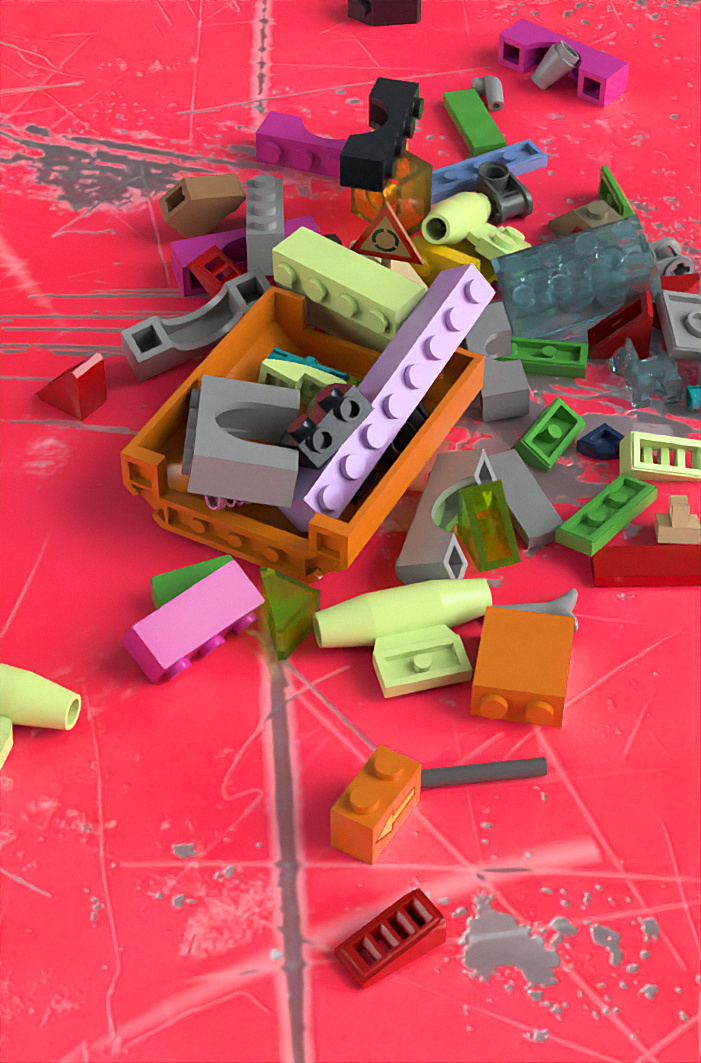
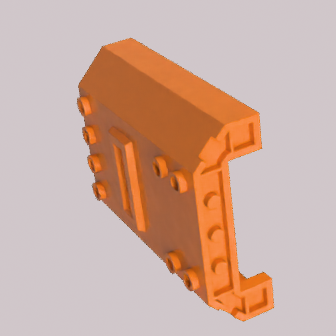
M271 285L120 452L123 484L133 496L141 493L155 509L151 516L161 528L310 585L319 581L323 575L335 571L338 573L349 568L482 389L485 356L457 347L444 366V372L439 373L420 400L431 414L397 460L376 463L373 469L377 470V475L373 484L356 505L349 502L338 519L316 512L308 523L309 531L300 532L277 506L253 502L249 505L244 502L242 506H238L235 503L232 508L226 505L224 509L214 511L208 507L205 495L187 492L189 476L181 474L192 388L200 390L202 374L258 383L261 364L265 359H268L270 352L276 346L281 350L305 359L308 356L317 358L319 364L343 373H349L348 384H354L357 388L382 354L381 352L307 328L306 296ZM300 402L298 417L308 412V406ZM239 438L245 441L265 445L278 446L280 444L262 440ZM212 496L213 503L217 507L215 497ZM227 499L229 504L232 505L233 499Z

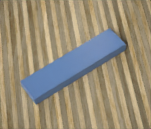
M530 139L415 176L412 178V189L429 205H433L457 193L475 191L478 167L486 161L504 163L516 177L546 167L548 156Z

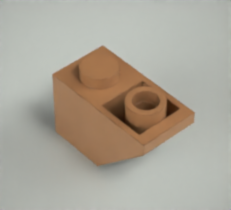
M235 174L185 177L161 197L158 202L165 223L186 239L209 234L219 222L240 207L241 203L246 200V196L239 177Z

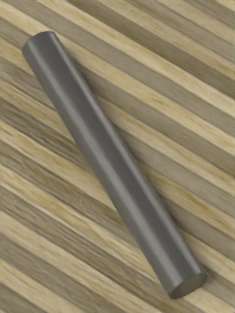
M545 757L421 769L420 789L547 776V762Z

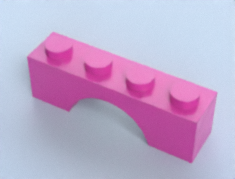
M520 19L499 34L497 63L523 74L535 71L552 44L557 45L560 40H563L574 49L580 58L575 63L576 68L566 74L577 83L576 97L605 108L626 92L629 63L524 19Z
M274 111L268 113L255 132L257 162L340 179V154L347 139L322 138L312 134L305 128L302 117ZM399 159L397 160V169L399 167ZM391 179L388 180V182H387L385 188H387V186H388L389 182L391 181Z
M312 215L284 220V240L302 226L320 235L322 234ZM246 228L171 242L172 270L183 297L207 293L187 265L214 245L239 268L247 266ZM210 261L204 267L211 271L216 265L213 261ZM222 273L216 276L220 282L225 278Z

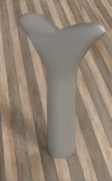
M573 588L560 597L545 603L496 605L492 607L575 617L572 611L576 605L578 592ZM575 617L574 632H577L579 625Z

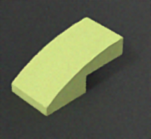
M265 359L262 362L258 378L259 384L300 390V402L307 406L327 385L333 383L347 384L346 381L319 369L275 359Z

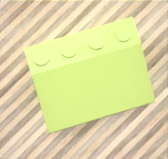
M303 226L272 249L274 281L279 288L306 296L307 322L339 339L383 353L425 294V286Z

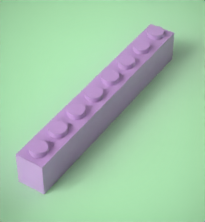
M472 263L440 272L357 387L375 408L321 470L305 467L298 469L291 508L279 506L277 508L300 532L309 531L308 523L316 512L335 519L339 518L496 293Z

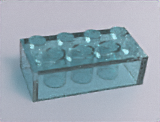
M637 214L491 259L496 285L504 304L513 337L538 338L607 317L645 290L651 294L653 303L655 302L654 297L657 292L661 290L660 274Z

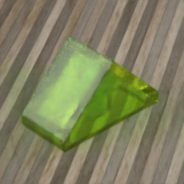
M501 479L459 489L457 534L479 572L521 562Z
M270 567L259 568L260 594L266 600L263 604V609L277 661L286 660L314 629L313 613L320 611V590Z

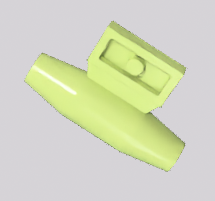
M460 192L434 205L422 223V234L430 243L456 244L467 238L476 246L475 251L504 270L512 266L517 257L522 253L528 252L532 246L524 241L525 236L515 228L509 226L497 228L486 222L492 212V203L482 193Z
M484 578L428 580L365 593L313 613V627L320 648L375 646L372 663L385 698L471 680L473 669L460 635L455 634L450 628L485 615L486 606L492 607V597L488 583Z
M0 663V770L14 744L12 724L70 730L75 725L80 713V695L31 671Z

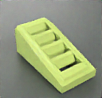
M630 431L620 441V475L624 473L639 480L701 482V440ZM652 451H657V464H653ZM669 451H674V466H670ZM685 452H691V469L685 468Z

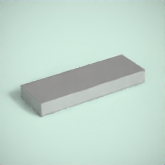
M511 449L487 456L497 478L493 495L527 548L530 549L555 542L556 529L564 522L517 451Z

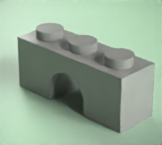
M503 301L487 304L458 346L485 356L483 387L471 402L472 408L479 407L483 422L529 414L530 394L521 359L505 362L494 360L511 355V327Z

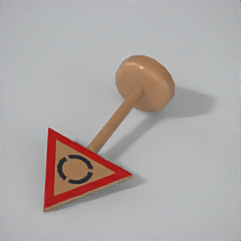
M388 201L349 248L360 255L381 258V265L390 270L391 260L419 265L424 264L423 259Z

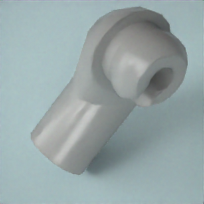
M483 75V78L475 77L472 79V88H475L478 95L483 94L484 97H487L489 110L499 111L504 108L503 89L500 79L489 75Z

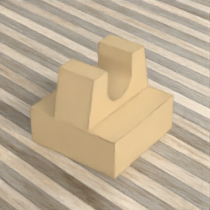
M670 495L668 513H655L654 530L658 543L700 545L701 525L698 515L690 514V504H687V495Z

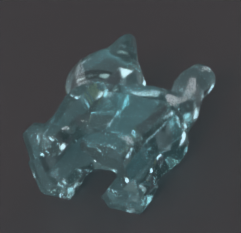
M626 338L624 346L617 348L612 357L607 360L608 370L615 376L624 378L627 389L632 393L634 409L649 407L652 402L649 397L651 392L662 393L665 405L681 401L683 393L681 387L682 379L677 373V362L668 356V353L663 350L662 344L659 342L652 344L650 348L651 357L639 360V355L631 339Z

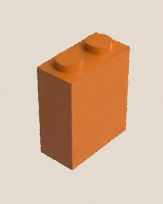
M486 606L472 685L470 715L531 723L539 726L561 727L575 617Z

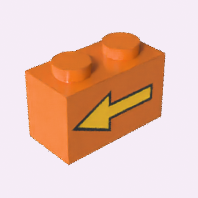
M379 745L330 809L331 846L373 865L420 800L422 763L383 745Z

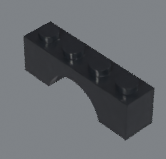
M382 77L377 78L369 94L368 125L376 130L363 134L349 135L340 154V186L383 193L388 180L395 178L397 160L404 158L407 139H412L414 135L415 120H421L423 115L424 98H419V83Z

